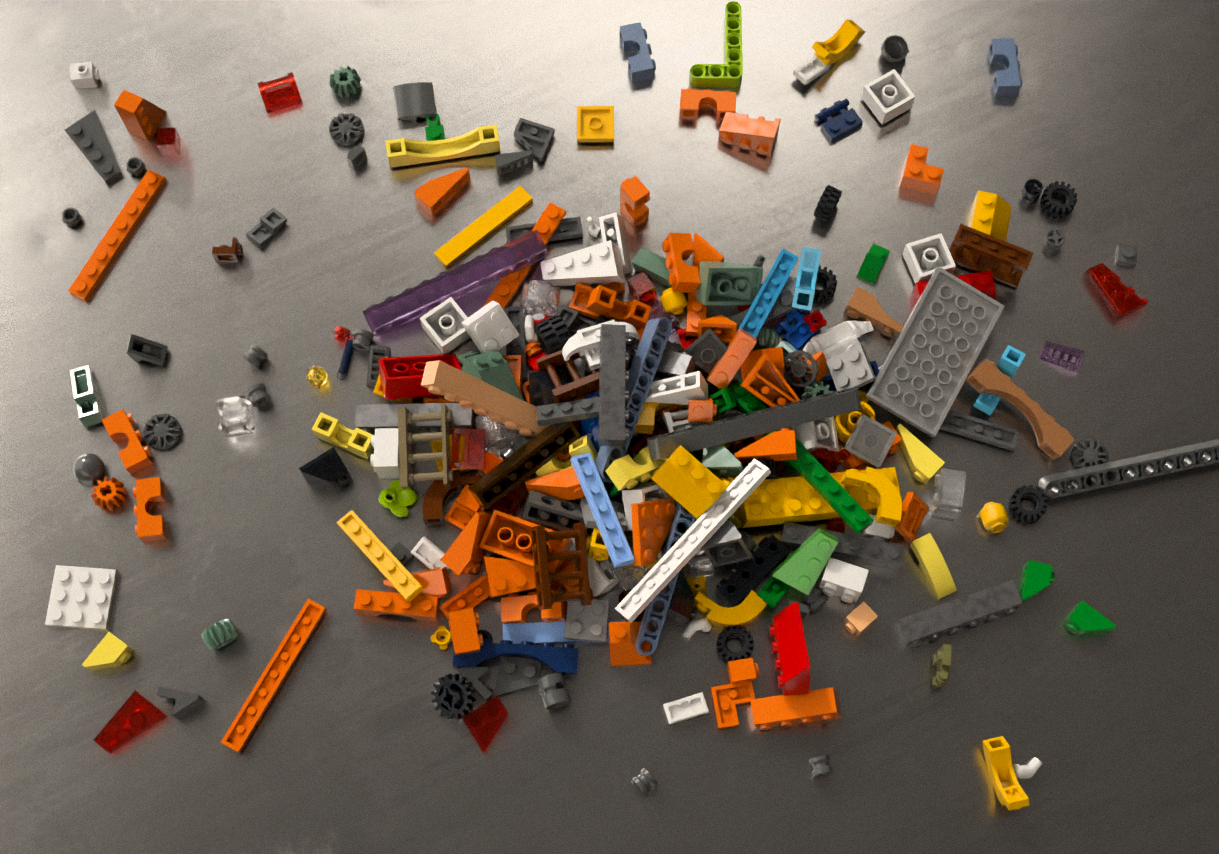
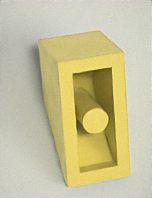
M108 632L82 665L90 671L119 667L122 663H126L129 660L133 649Z

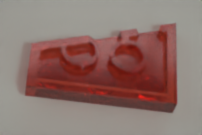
M1103 263L1087 269L1084 273L1115 319L1136 311L1149 303L1145 298L1141 299L1138 297L1132 287L1128 288L1120 281V277Z
M135 690L94 738V741L108 753L112 754L133 740L135 736L143 731H147L152 725L160 720H164L168 716Z

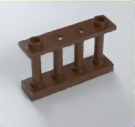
M960 224L949 249L954 263L976 272L991 271L993 279L1017 288L1022 274L1026 272L1033 256V252L963 224Z
M562 350L537 359L538 370L546 369L556 388L552 390L554 403L572 401L599 390V369L591 370V375L581 378L573 363V360L584 357V355L580 356L579 353H575L570 356L569 360L565 361ZM625 363V370H629L627 363ZM566 364L574 380L566 385L562 384L555 370V367Z
M584 522L573 524L574 530L547 532L544 525L530 527L538 610L552 609L554 602L581 600V606L592 605L593 591L590 588L585 541L587 529L584 527ZM575 538L576 550L550 553L547 551L546 542L548 540ZM577 558L578 571L551 573L548 569L550 561ZM579 579L580 592L553 594L550 590V584L553 581Z

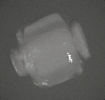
M703 549L699 550L689 560L691 573L694 572L696 576L711 575L715 572L716 568Z

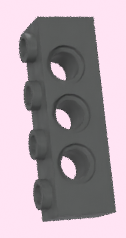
M530 490L522 519L563 531L574 530L573 524L584 522L580 504ZM586 527L587 536L591 537L594 528Z

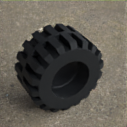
M554 315L535 325L538 341L546 355L562 350L566 342L572 337L569 328L559 315Z

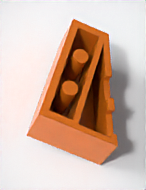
M483 557L490 598L536 589L534 567L515 560Z

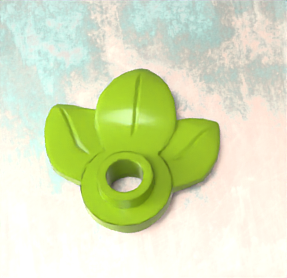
M400 479L392 481L388 489L383 490L379 495V503L383 507L389 508L398 517H407V506L414 504L419 499V496L413 490H404L400 487ZM386 496H391L392 500H387Z

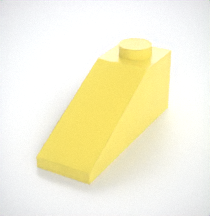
M899 424L896 431L902 438L900 447L914 478L927 485L942 469L945 462L903 425Z

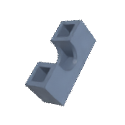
M641 22L620 26L619 36L623 51L634 50L638 53L635 56L628 57V69L632 82L653 78L656 64L655 60H651L650 57L652 50L650 44L646 42V29L642 28Z
M1014 38L992 39L988 48L990 64H1000L1005 68V70H996L993 86L995 96L1017 95L1019 88H1022L1023 84L1022 77H1019L1020 61H1017L1018 46L1015 45Z

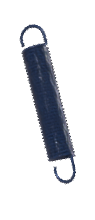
M348 338L338 373L347 374L353 351L352 340H348Z

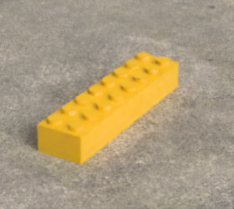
M895 467L876 469L893 482L901 498ZM844 472L830 473L840 484L841 476ZM803 476L764 480L739 507L742 528L784 524V522L796 523L842 518ZM840 484L868 514L873 515L877 513L876 501L868 491Z

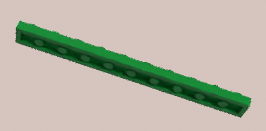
M741 380L728 387L735 397L738 409L743 414L767 409L757 397L740 386ZM772 432L764 433L763 435L767 436ZM796 439L797 460H788L790 464L857 534L871 526L874 519Z

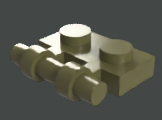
M943 644L936 654H933L932 666L935 667L936 675L932 679V684L937 688L942 687L949 679L952 645Z

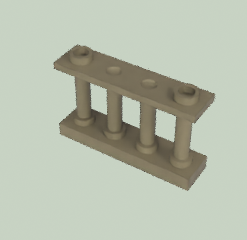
M445 404L441 405V412L412 414L406 407L398 408L400 487L404 490L412 489V484L416 481L443 480V484L447 487H451V481H454V470L451 469L449 422H452V411ZM441 420L442 432L413 434L410 430V424H413V422ZM442 440V452L417 454L411 452V444L414 442ZM443 460V472L415 474L412 472L411 464H414V462Z

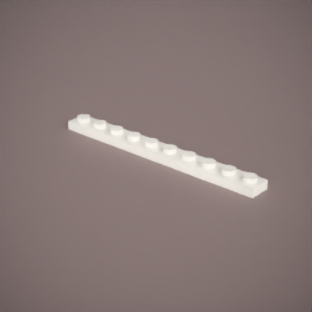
M754 458L717 500L617 605L616 611L632 623L771 473L769 468Z

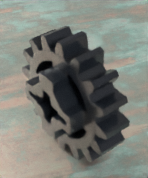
M450 673L445 675V677L439 678V682L433 685L436 690L432 691L431 694L435 696V699L431 701L432 703H437L435 710H442L441 716L447 714L448 719L454 717L459 719L462 716L468 715V711L474 708L470 703L476 701L472 697L475 690H470L471 682H465L467 677L460 678L458 673L453 676Z

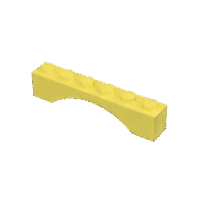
M497 124L477 127L466 134L444 140L418 141L401 138L385 141L390 168L501 152Z

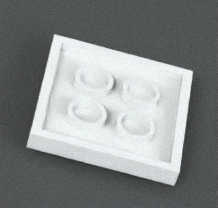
M56 565L45 625L108 631L118 571L116 569Z

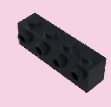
M773 534L769 538L764 537L759 542V548L755 552L751 550L753 558L746 559L741 566L739 564L736 565L730 572L732 575L727 580L723 578L717 584L716 596L728 607H735L741 604L750 591H754L768 577L767 575L789 556L790 550Z

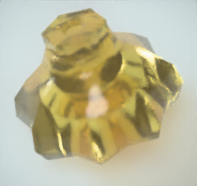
M313 365L312 368L307 369L305 379L309 382L310 386L320 389L323 385L327 384L328 374L324 367Z

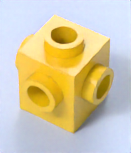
M594 528L591 537L587 536L586 539L587 557L597 561H607L609 553L599 529Z

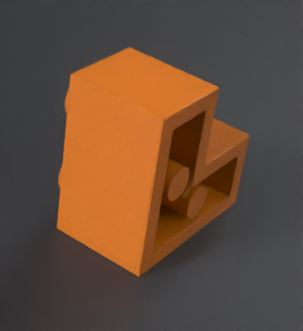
M914 144L910 145L900 187L933 195L937 194L944 169L926 165L929 148Z
M473 608L448 612V622L455 656L480 652V646H483V638L481 633H477V628L480 625L478 613H474Z

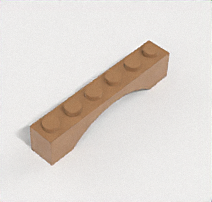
M857 286L846 305L845 313L852 319L870 321L873 328L880 330L887 337L897 339L904 326L885 313L875 295Z
M988 359L984 360L967 377L966 381L979 393L1001 397L1016 406L1031 424L1036 435L1038 447L1052 460L1060 457L1075 440L1067 429L1061 427L1056 422L1053 416L1041 409L1042 407L1039 403L1031 400L1025 390L1017 387L1008 375L1003 374L994 362Z

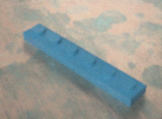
M782 248L739 328L757 337L798 261V256Z

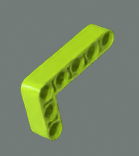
M730 1L725 7V64H694L690 68L689 83L691 86L696 88H736L740 86L743 74L742 8L737 1Z

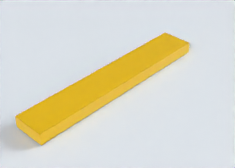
M520 185L435 251L434 255L448 268L530 204L533 198Z
M353 510L336 522L408 603L424 590L421 584Z

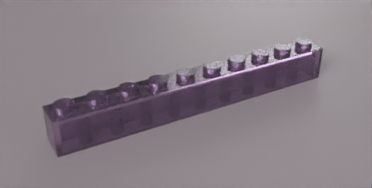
M538 230L526 232L518 239H511L501 247L492 248L486 254L475 256L471 261L456 265L454 269L441 272L436 277L424 280L413 288L404 289L402 293L387 297L379 304L370 305L363 311V314L372 333L377 337L428 313L450 297L453 300L461 298L548 257L547 248Z

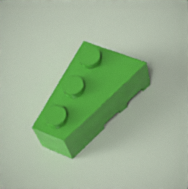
M819 528L778 567L772 570V576L809 595L837 546L838 538Z

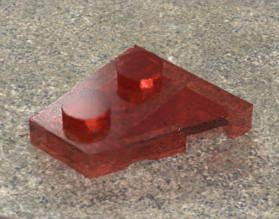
M497 695L462 717L482 752L488 748L508 712Z

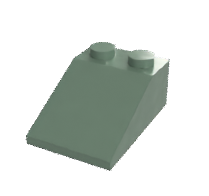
M701 261L699 271L701 284L697 288L696 299L703 305H752L761 287L763 268L719 261Z
M497 350L466 358L461 371L522 400L510 367Z

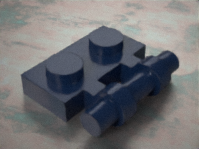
M848 99L838 100L834 102L833 106L820 110V113L815 115V119L818 122L824 119L825 123L822 124L821 129L831 142L862 126L863 121L853 108L846 111L845 107L850 105ZM838 112L839 115L837 117H831L833 113Z

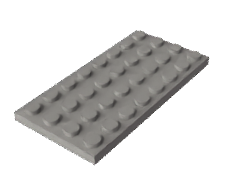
M938 266L881 367L866 398L929 436L935 437L1005 306Z

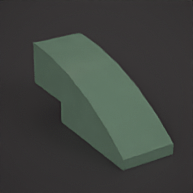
M640 248L632 261L634 270L651 276L652 281L670 288L672 287L669 283V270L665 264L666 259L649 250Z
M86 365L70 370L73 396L77 403L79 419L84 428L101 423L103 416L90 366Z

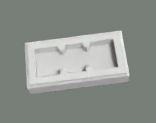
M814 56L794 69L793 75L804 85H807L828 71L831 65H825L819 58Z
M425 536L420 539L411 551L429 569L446 566L441 561L445 553Z
M703 692L663 704L669 725L709 713Z

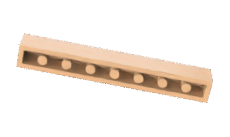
M440 360L426 362L421 386L428 388V392L443 395L445 400L456 401L460 403L459 406L473 409L476 414L488 416L491 421L503 423L506 428L516 429L519 431V434L534 438L549 426H538L536 406Z

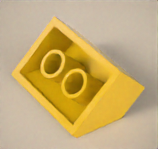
M978 190L973 204L969 227L1006 242L1012 206L998 194Z
M681 445L676 448L651 477L658 486L696 519L728 487Z

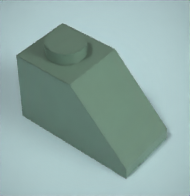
M716 445L703 449L702 464L715 476H739L744 470L741 462L724 446Z

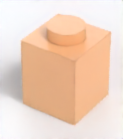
M863 601L843 622L845 623V628L851 634L855 633L858 637L875 622L878 616Z

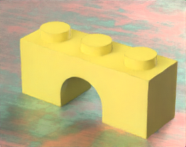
M320 412L312 427L315 437L367 460L374 449L371 445L372 434L359 428L351 430L343 426L338 419Z
M587 435L569 445L571 457L590 452L595 463L598 452ZM554 457L538 469L536 474L538 477L573 466L570 460L560 461Z
M645 447L633 460L630 455L615 460L605 472L619 491L624 488L631 489L640 481L641 483L647 482L667 458L651 460L649 448Z

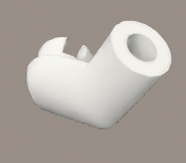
M527 315L524 318L525 339L529 343H537L538 338L536 333H534V317Z
M706 618L692 620L681 635L685 639L690 640L696 631L709 632L712 625Z
M1034 757L1028 765L1020 766L1019 764H1014L1013 769L1017 778L1028 779L1034 776L1043 763Z

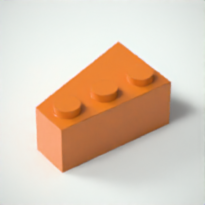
M126 90L122 91L114 104L128 132L147 141L155 134L158 124L166 113L165 110L146 99Z
M726 112L719 130L718 140L726 144L738 145L742 149L757 151L761 155L771 156L778 137L781 119L775 118V121H768L763 116L753 119L748 118L747 114Z
M762 353L740 384L741 387L769 407L800 400L765 353Z

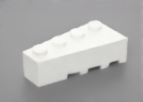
M611 240L540 262L543 280L551 286H570L576 283H626L619 247Z

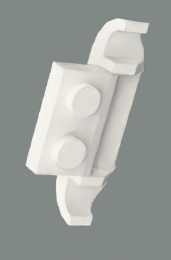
M615 320L601 323L626 325V332H629V337L640 338L636 328L629 323L615 322ZM601 324L578 330L563 347L562 355L564 360L567 361L570 356L579 353L580 356L584 355L590 370L600 368Z
M844 321L812 337L805 345L803 351L809 352L812 355L823 351L826 360L860 344L857 338L874 329L870 321Z

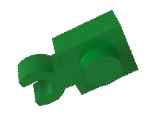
M436 114L435 121H430L429 115L426 116V122L429 126L425 127L427 141L444 140V127L440 125L439 114Z

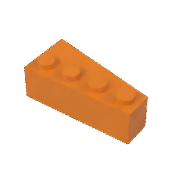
M833 687L811 690L809 694L778 695L751 700L753 722L756 727H760V730L772 729V726L775 725L788 727L792 726L793 723L808 724L814 721L842 718L839 696Z

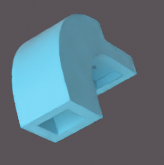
M802 247L792 300V307L810 311L812 309L816 278L822 253L821 249Z
M1008 345L997 367L1003 374L1008 375L1012 379L1026 354ZM980 393L974 407L991 416L1001 397Z

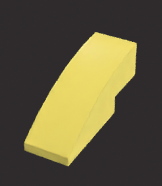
M931 533L912 541L910 547L920 562L919 567L938 600L956 592L957 589L950 571Z

